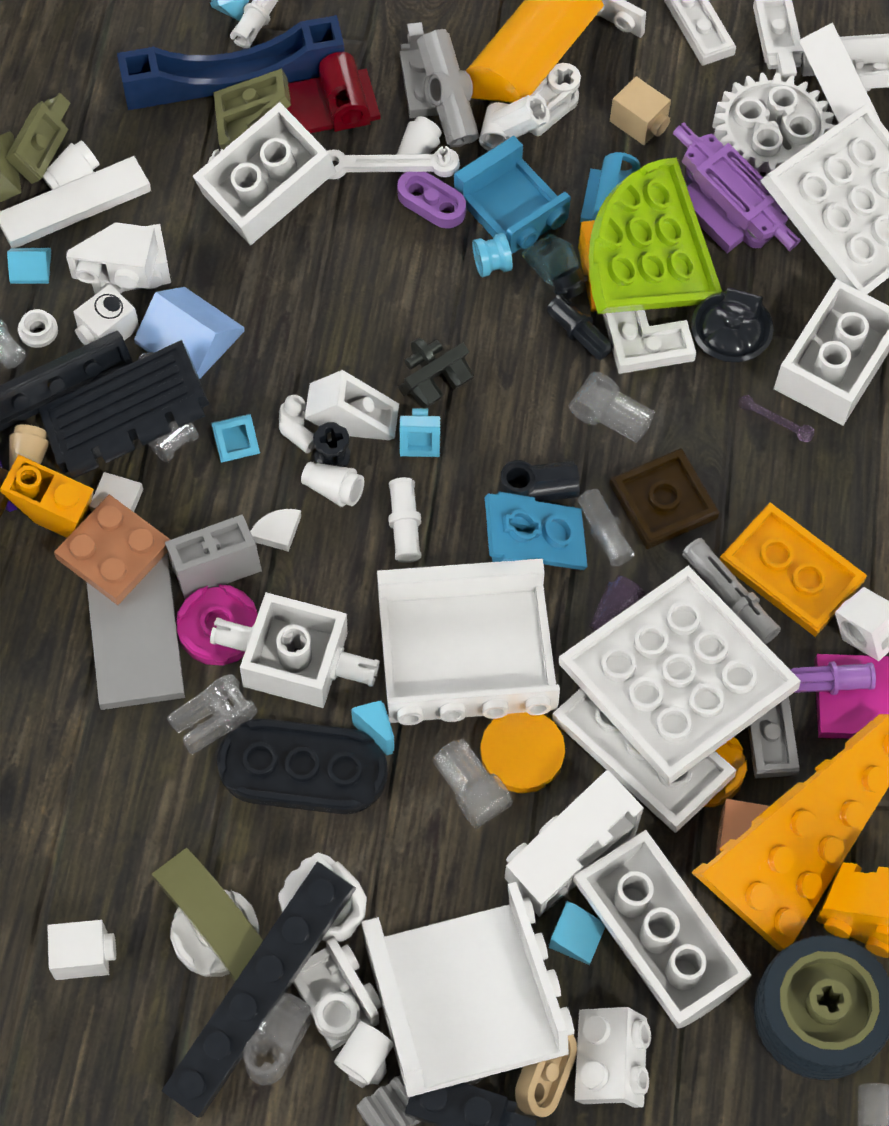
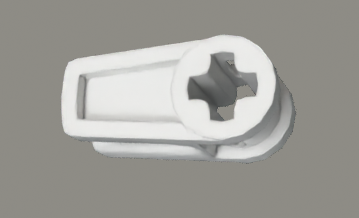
M568 63L556 64L532 93V95L537 93L546 100L550 118L547 124L530 131V133L535 136H541L577 106L581 75L575 66Z

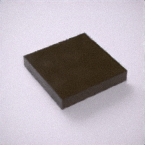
M682 448L610 479L612 490L646 549H650L710 523L719 517V510Z

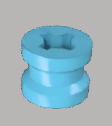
M504 233L496 234L493 239L487 241L482 238L473 240L474 260L481 277L489 276L492 271L499 269L503 272L512 270L511 250Z

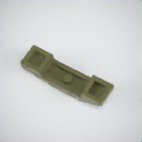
M185 848L153 872L152 877L176 908L179 907L229 971L230 977L235 982L263 942V939L214 877L190 850Z

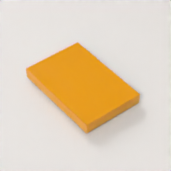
M771 502L719 558L732 574L814 637L820 633L834 617L835 611L856 592L867 577L864 572Z

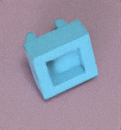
M412 408V416H400V456L440 457V416H428V409Z

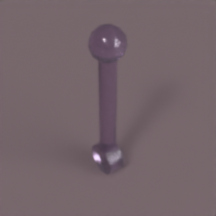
M743 395L738 401L739 407L742 410L751 409L797 433L799 440L802 442H809L814 436L815 432L811 426H799L754 403L753 398L749 395Z

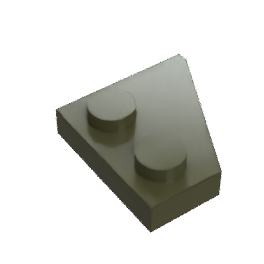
M282 68L214 92L218 140L221 149L224 150L279 102L286 109L291 106L288 79Z

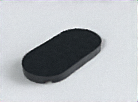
M253 719L240 724V727L232 733L230 731L222 740L217 754L219 775L226 789L233 796L244 802L334 814H353L367 809L379 799L385 789L388 777L386 757L382 749L375 743V740L362 731L348 728L272 719Z

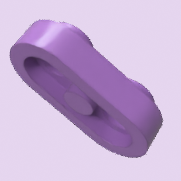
M405 172L401 175L397 185L398 199L405 207L441 228H453L463 222L466 215V200L459 191L428 172ZM413 192H419V193H421V195H419V196H414V195L411 194V193H413ZM443 211H451L452 213H443Z

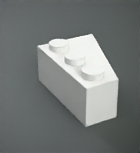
M607 769L559 816L550 819L540 829L539 835L528 845L522 843L509 854L506 859L508 864L506 865L504 878L508 883H517L521 897L530 898L534 912L540 917L576 886L573 881L575 874L636 835L644 807Z

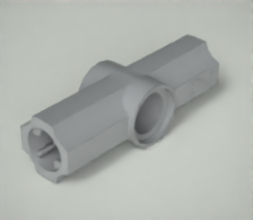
M438 29L423 34L417 39V43L427 74L423 87L425 99L430 106L437 108L447 145H450V148L472 143L480 136L469 102L473 94L471 77L466 71L460 70L450 35L446 29Z

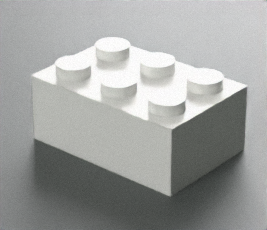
M279 102L194 174L193 178L202 194L251 246L335 174L336 170L329 153Z
M836 279L781 364L774 390L844 426L889 353V306Z

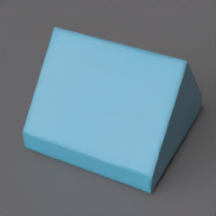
M12 248L7 251L10 284H49L51 248Z

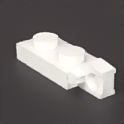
M754 0V14L764 61L767 63L768 69H776V73L780 74L781 81L786 82L791 75L795 78L797 76L796 67H801L803 49L799 43L800 34L792 0Z

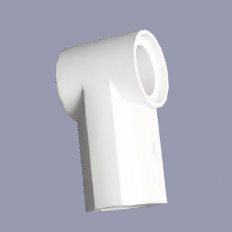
M535 93L531 96L527 95L511 104L500 102L490 104L487 107L479 137L480 145L490 151L512 136L517 138L547 124L550 112L547 109L546 100Z
M360 1021L334 1060V1063L348 1074L350 1081L361 1088L369 1084L378 1085L387 1072L385 1058L394 1044L383 1033Z

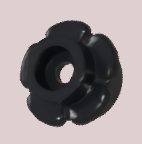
M579 266L559 273L551 279L555 287L553 290L554 294H564L568 299L581 294L586 290L583 284L588 281V275L583 276Z

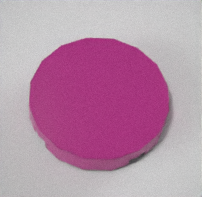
M219 585V587L212 588L207 586L197 589L184 600L177 613V633L182 648L193 659L206 665L223 666L239 661L244 657V651L210 643L212 628H217V626H214V622L219 617L226 621L252 627L256 622L258 613L254 602L243 591L230 585Z

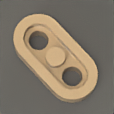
M573 1034L568 1036V1055L523 1067L515 1089L516 1103H518L517 1105L523 1113L546 1117L557 1108L577 1055V1043Z

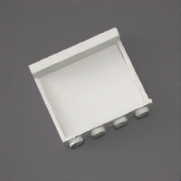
M543 559L377 571L386 694L390 723L399 722L403 725H415L423 720L436 719L456 722L465 717L475 716L497 719L511 713L527 712L530 715H543L558 709L560 687L556 685L543 587Z

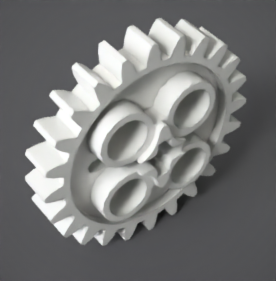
M760 73L758 82H755L750 76H746L744 86L735 82L733 83L732 92L724 91L722 102L717 103L712 127L715 128L714 136L724 146L729 143L759 174L760 172H766L767 175L835 126L832 125L834 113L826 112L829 104L828 101L817 102L820 94L819 90L810 93L806 91L808 82L805 81L796 86L794 85V76L792 75L786 82H783L779 73H775L773 80H768L764 73Z

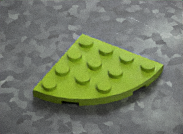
M677 157L648 163L631 173L615 186L601 205L593 224L589 247V276L598 314L699 305L707 297L722 292Z

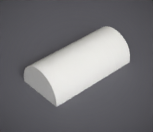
M644 830L573 876L576 886L678 1029L689 1025L710 1012L740 989L751 977L748 969L647 830Z

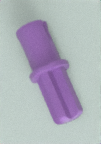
M835 661L828 663V666L790 669L801 681L799 689L794 693L829 691L831 695H837L838 690L875 689L876 672L872 662L867 664L837 665Z

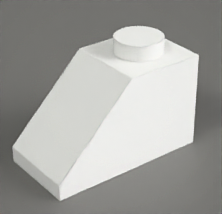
M341 370L310 383L304 418L318 426L327 422H335L345 427L349 436L391 440L395 438L399 403Z

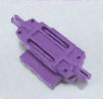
M685 122L681 123V126L679 125L674 130L673 135L688 148L682 163L686 166L685 181L688 184L687 189L699 225L726 253L730 252L742 241L750 247L761 248L774 236L788 251H791L799 244L801 239L785 225L789 217L761 183L760 180L763 177L729 143L724 146L713 134L698 137Z

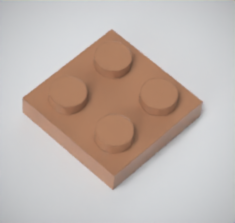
M109 494L54 551V554L58 561L116 605H119L166 555L168 551L165 542L171 539Z

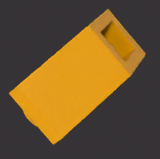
M18 454L0 488V492L34 523L68 538L83 522L89 510L94 489Z

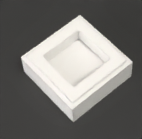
M104 472L89 505L90 511L92 512L110 494L134 512L143 491L142 483Z

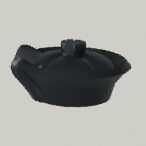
M731 287L726 292H719L704 299L696 307L691 321L692 333L698 345L709 355L725 362H742L757 357L769 346L774 331L772 318L763 305V296Z

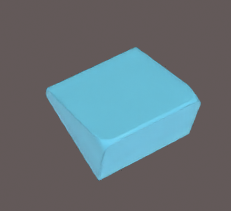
M251 414L211 423L221 463L260 453Z
M380 700L352 708L353 725L359 731L366 733L375 740V743L386 755L393 754L394 735L384 702L382 703Z
M567 901L551 937L549 948L590 965L604 932L605 925L600 919Z

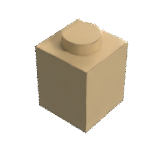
M636 76L613 98L610 122L642 145H645L654 135L660 136L670 123L668 115L671 100Z

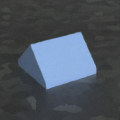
M186 287L155 292L134 341L135 344L152 354L182 340L200 379L244 332V327Z

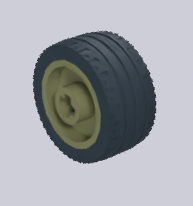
M812 936L786 947L767 967L758 984L755 995L754 1018L759 1037L762 1039L766 1050L772 1054V1057L779 1064L784 1065L786 1069L809 1079H838L864 1068L882 1050L889 1039V977L887 976V971L882 967L883 965L877 961V958L871 952L866 951L861 945L837 936Z

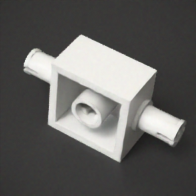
M265 592L256 622L252 627L226 621L219 617L214 622V626H217V628H212L211 644H218L245 652L240 665L243 687L324 708L332 680H335L337 676L368 684L371 687L374 685V676H377L380 661L344 652L343 646L348 634L346 613Z

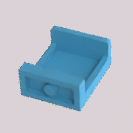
M515 136L510 137L454 173V189L464 196L466 209L493 238L496 234H505L510 246L511 255L521 248L527 249L532 246L538 237L548 230H555L561 227L569 217L571 197L567 192L557 196L522 159L523 144Z

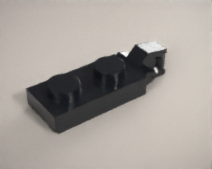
M466 1083L412 1096L409 1098L405 1110V1116L434 1126L537 1125V1120L515 1113L518 1103L507 1100L505 1096Z

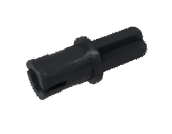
M558 295L549 303L546 310L547 313L567 331V337L570 340H578L597 360H603L612 351L613 345L592 325L593 318L589 314L584 315L566 295Z

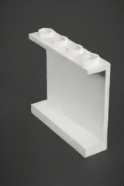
M516 882L508 884L509 905L384 937L379 917L361 921L366 950L391 1040L394 1044L393 1047L407 1097L569 1054L568 1036L574 1034L572 1018L567 1007H559L556 997L561 996V990L554 969L547 971L543 961L548 959L542 933L534 934L531 924L535 923L536 920L529 897H521Z

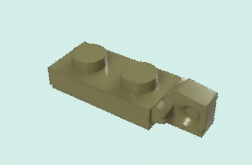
M58 93L56 97L50 100L47 99L45 103L43 101L37 103L32 108L5 157L31 184L43 177L68 131V128L61 120L70 102L61 93Z

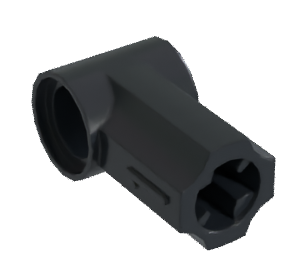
M523 460L510 461L504 465L501 471L497 493L505 492L535 497V501L538 502L578 498L580 494L578 468L574 461L531 465ZM519 483L523 485L524 488H514L509 484Z

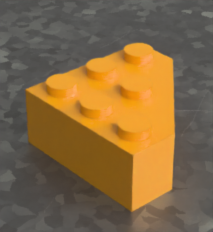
M843 862L835 874L816 921L824 924L825 930L832 935L845 939L850 936L865 943L866 949L871 953L883 958H889V868L878 867L877 872L862 873V868L858 864Z

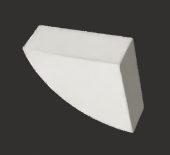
M282 509L262 517L250 531L255 543L289 552L301 519V510Z

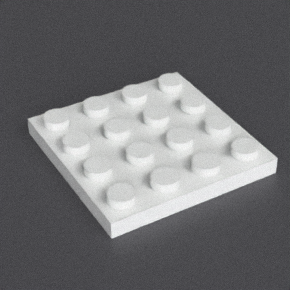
M866 103L769 172L760 181L835 278L868 294L889 278V132Z
M689 565L559 656V665L668 785L797 691L801 682Z

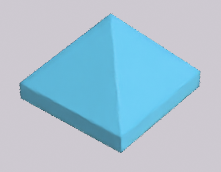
M211 0L210 4L212 8L240 21L244 13L243 8L249 0Z

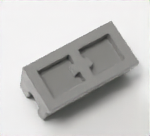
M243 514L165 542L173 571L177 575L185 599L197 589L207 586L208 588L219 587V585H225L262 571L256 543Z

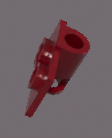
M336 52L323 58L319 65V78L288 84L291 106L287 110L309 133L334 129V132L371 125L370 121L380 120V112L367 68L357 70L354 57L349 53Z

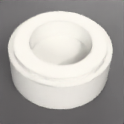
M331 992L324 995L317 1002L314 1010L316 1028L321 1035L330 1040H343L350 1037L360 1021L358 1004L350 995L343 992Z

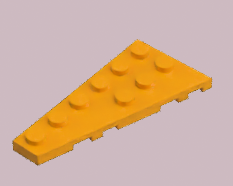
M879 714L845 742V748L831 760L825 759L815 768L816 773L808 780L794 785L752 821L751 828L738 839H730L720 848L721 853L708 864L702 863L691 872L776 950L782 951L794 943L889 787V714Z

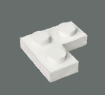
M645 310L603 314L609 340L613 345L612 351L619 374L695 361L696 350L687 320L649 326Z

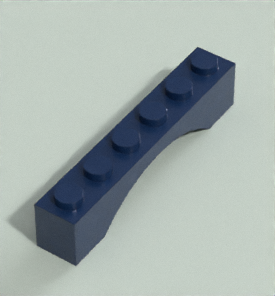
M335 15L300 21L287 32L268 42L232 53L187 55L149 47L117 53L127 108L128 110L214 96L216 91L281 68L287 76L288 82L319 77V65L323 58L329 54L345 51L338 18Z

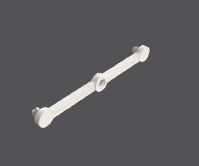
M441 146L434 154L344 155L339 150L327 151L332 161L339 162L334 166L336 173L329 178L333 180L341 178L346 172H434L440 177H450L460 167L458 154L447 146L444 149ZM219 149L214 150L212 156L209 158L208 163L214 157H216L221 151H223V149H220V151Z

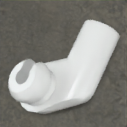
M290 395L285 399V403L281 405L279 410V430L283 436L305 453H310L315 446L313 444L314 434L304 427L306 403L302 397Z

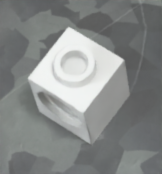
M863 587L854 596L846 600L835 611L842 640L875 660L880 661L889 653V601Z

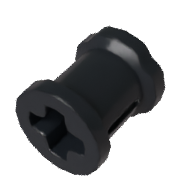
M327 422L320 425L313 435V444L316 448L315 462L346 467L350 461V450L348 448L349 433L347 429L335 422ZM328 433H331V439H327ZM336 456V462L334 463L333 457Z

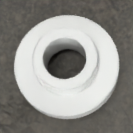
M34 309L23 315L18 325V333L23 343L30 347L40 348L49 345L55 340L58 334V326L52 315L44 310ZM38 328L44 329L41 332L33 333Z

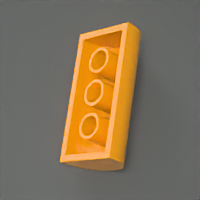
M524 0L465 70L470 75L473 84L471 98L515 102L527 95L531 96L603 8L602 0Z

